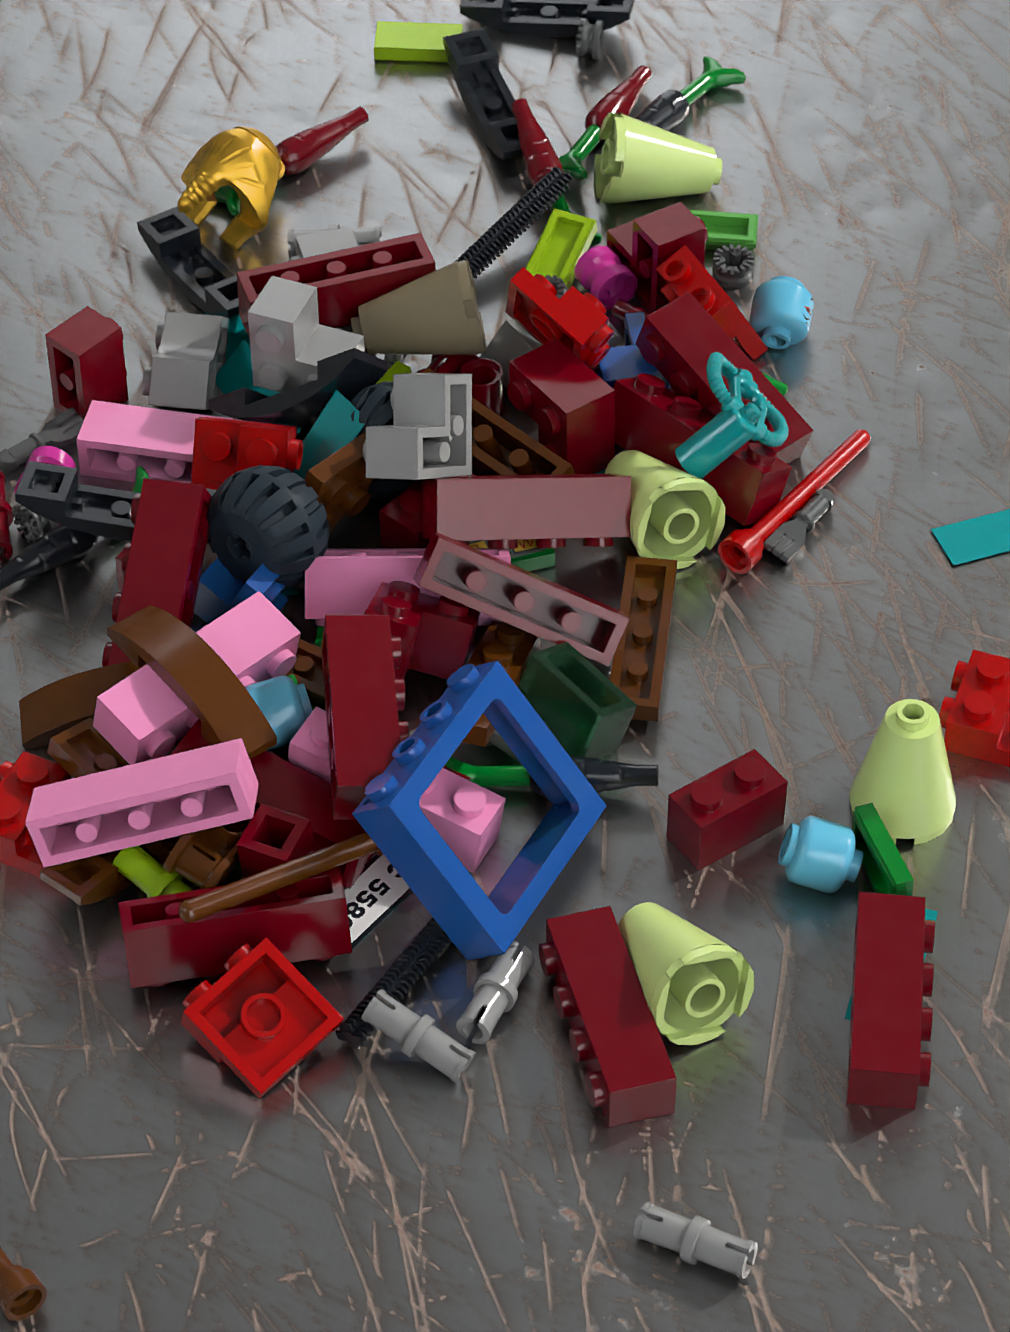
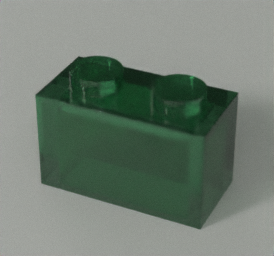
M568 642L531 653L518 684L520 691L568 755L601 759L617 753L637 707L636 703Z

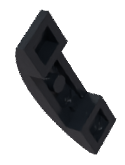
M461 0L459 7L460 14L497 30L519 35L563 38L575 37L577 34H581L578 33L581 18L587 19L590 24H595L597 20L603 21L604 30L624 23L630 19L635 0Z
M485 28L443 37L446 56L461 98L487 146L503 160L523 155L519 142L517 123L511 109V104L515 99L499 71V55Z
M174 207L137 222L138 231L154 258L167 276L191 302L210 315L230 318L239 314L237 275H234L201 243L199 227L185 213H180L178 208Z
M352 348L317 361V380L270 397L243 387L209 399V409L238 420L297 426V428L315 424L336 389L350 401L356 393L365 387L375 385L387 372V361Z
M28 461L16 490L15 500L30 511L60 525L96 536L132 541L135 525L131 522V505L134 496L141 493L78 484V468ZM207 489V491L210 493L212 497L213 494L217 491L213 489Z

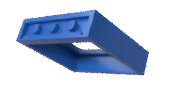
M498 660L478 666L466 664L451 674L446 683L448 688L438 701L429 705L422 712L419 718L421 721L420 725L410 737L403 740L392 753L393 761L382 774L375 777L366 786L365 798L352 813L466 960L505 954L607 807ZM483 713L553 805L489 896L485 894L421 811L419 805L423 793Z

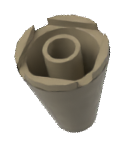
M468 260L455 261L358 306L359 316L351 318L353 333L364 336V345L368 354L478 355L487 351L481 312L478 310L477 293Z

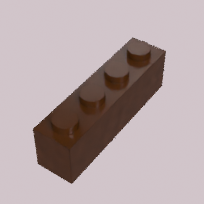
M427 368L423 373H436V372H434V371L431 370L430 368ZM472 397V474L475 476L575 474L570 463Z

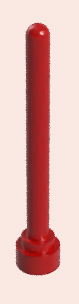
M864 429L854 431L752 528L738 529L730 533L718 546V554L723 564L737 574L749 572L761 560L764 542L783 523L787 522L812 498L813 493L821 490L869 445L871 439L869 433Z

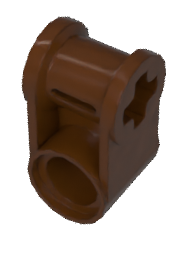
M251 819L183 834L168 855L163 865V870L168 874L177 872L201 889L222 886L231 871L240 862L236 844Z

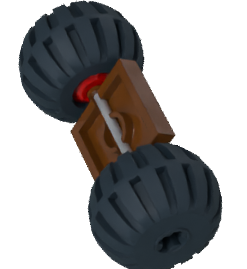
M381 382L365 387L352 397L349 402L360 411L359 423H364L365 425L356 439L309 469L305 480L296 473H292L290 470L279 466L258 465L237 471L228 477L213 494L206 515L209 523L208 543L212 553H216L219 558L218 560L236 580L240 579L245 584L254 572L264 564L269 571L281 574L275 582L285 585L284 589L305 581V570L310 567L315 558L325 555L330 532L339 520L346 515L350 517L356 516L367 505L370 497L378 501L390 503L417 481L412 479L366 478V463L363 458L366 427L393 425V409L390 401L393 382ZM355 410L351 414L352 421H354Z

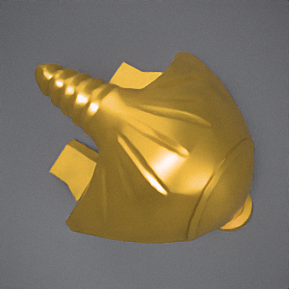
M244 126L234 127V129L226 130L213 136L198 150L181 175V180L186 185V190L182 193V197L179 198L177 203L179 212L185 213L199 227L218 202L214 191H217L222 186L229 185L233 187L240 199L241 212L219 236V239L235 250H238L246 240L261 232L267 226L276 184L285 172V166L280 159L275 145L261 131Z

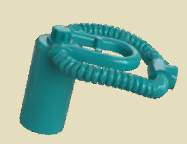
M719 352L710 354L706 365V375L709 387L718 401L722 403V411L675 450L678 461L687 473L703 479L750 439L759 441L768 447H777L786 441L789 434L784 416L773 404H770L771 402L767 400V397H763V393H760V390L757 389L758 385L753 381L751 372L734 367V364H731ZM722 376H725V378L728 379L727 383L729 384V392L726 388V385L724 384ZM742 398L747 399L751 402L744 406ZM765 418L773 426L774 432L767 429V426L764 424Z

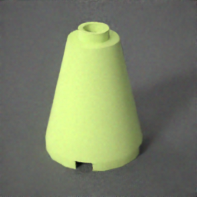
M609 112L604 118L598 139L606 141L603 145L602 154H595L594 192L596 198H601L599 202L613 204L708 193L712 185L719 184L722 175V159L716 157L714 148L621 113Z
M637 450L623 451L609 462L605 474L631 476L630 539L640 557L677 560V569H681L697 562L694 556L705 546L711 550L717 543L725 525V505L711 484Z
M916 699L897 701L887 709L849 792L852 817L856 806L873 803L894 844H896L897 838L914 839L915 845L926 843L942 835L952 823L956 808V796L939 715L931 705Z
M653 902L638 904L623 915L618 927L643 989L649 1010H651L658 1031L661 1034L667 1036L671 1042L677 1045H698L715 1039L724 1033L725 1030L721 1025L733 1013L740 1018L747 1009L754 991V972L737 949Z

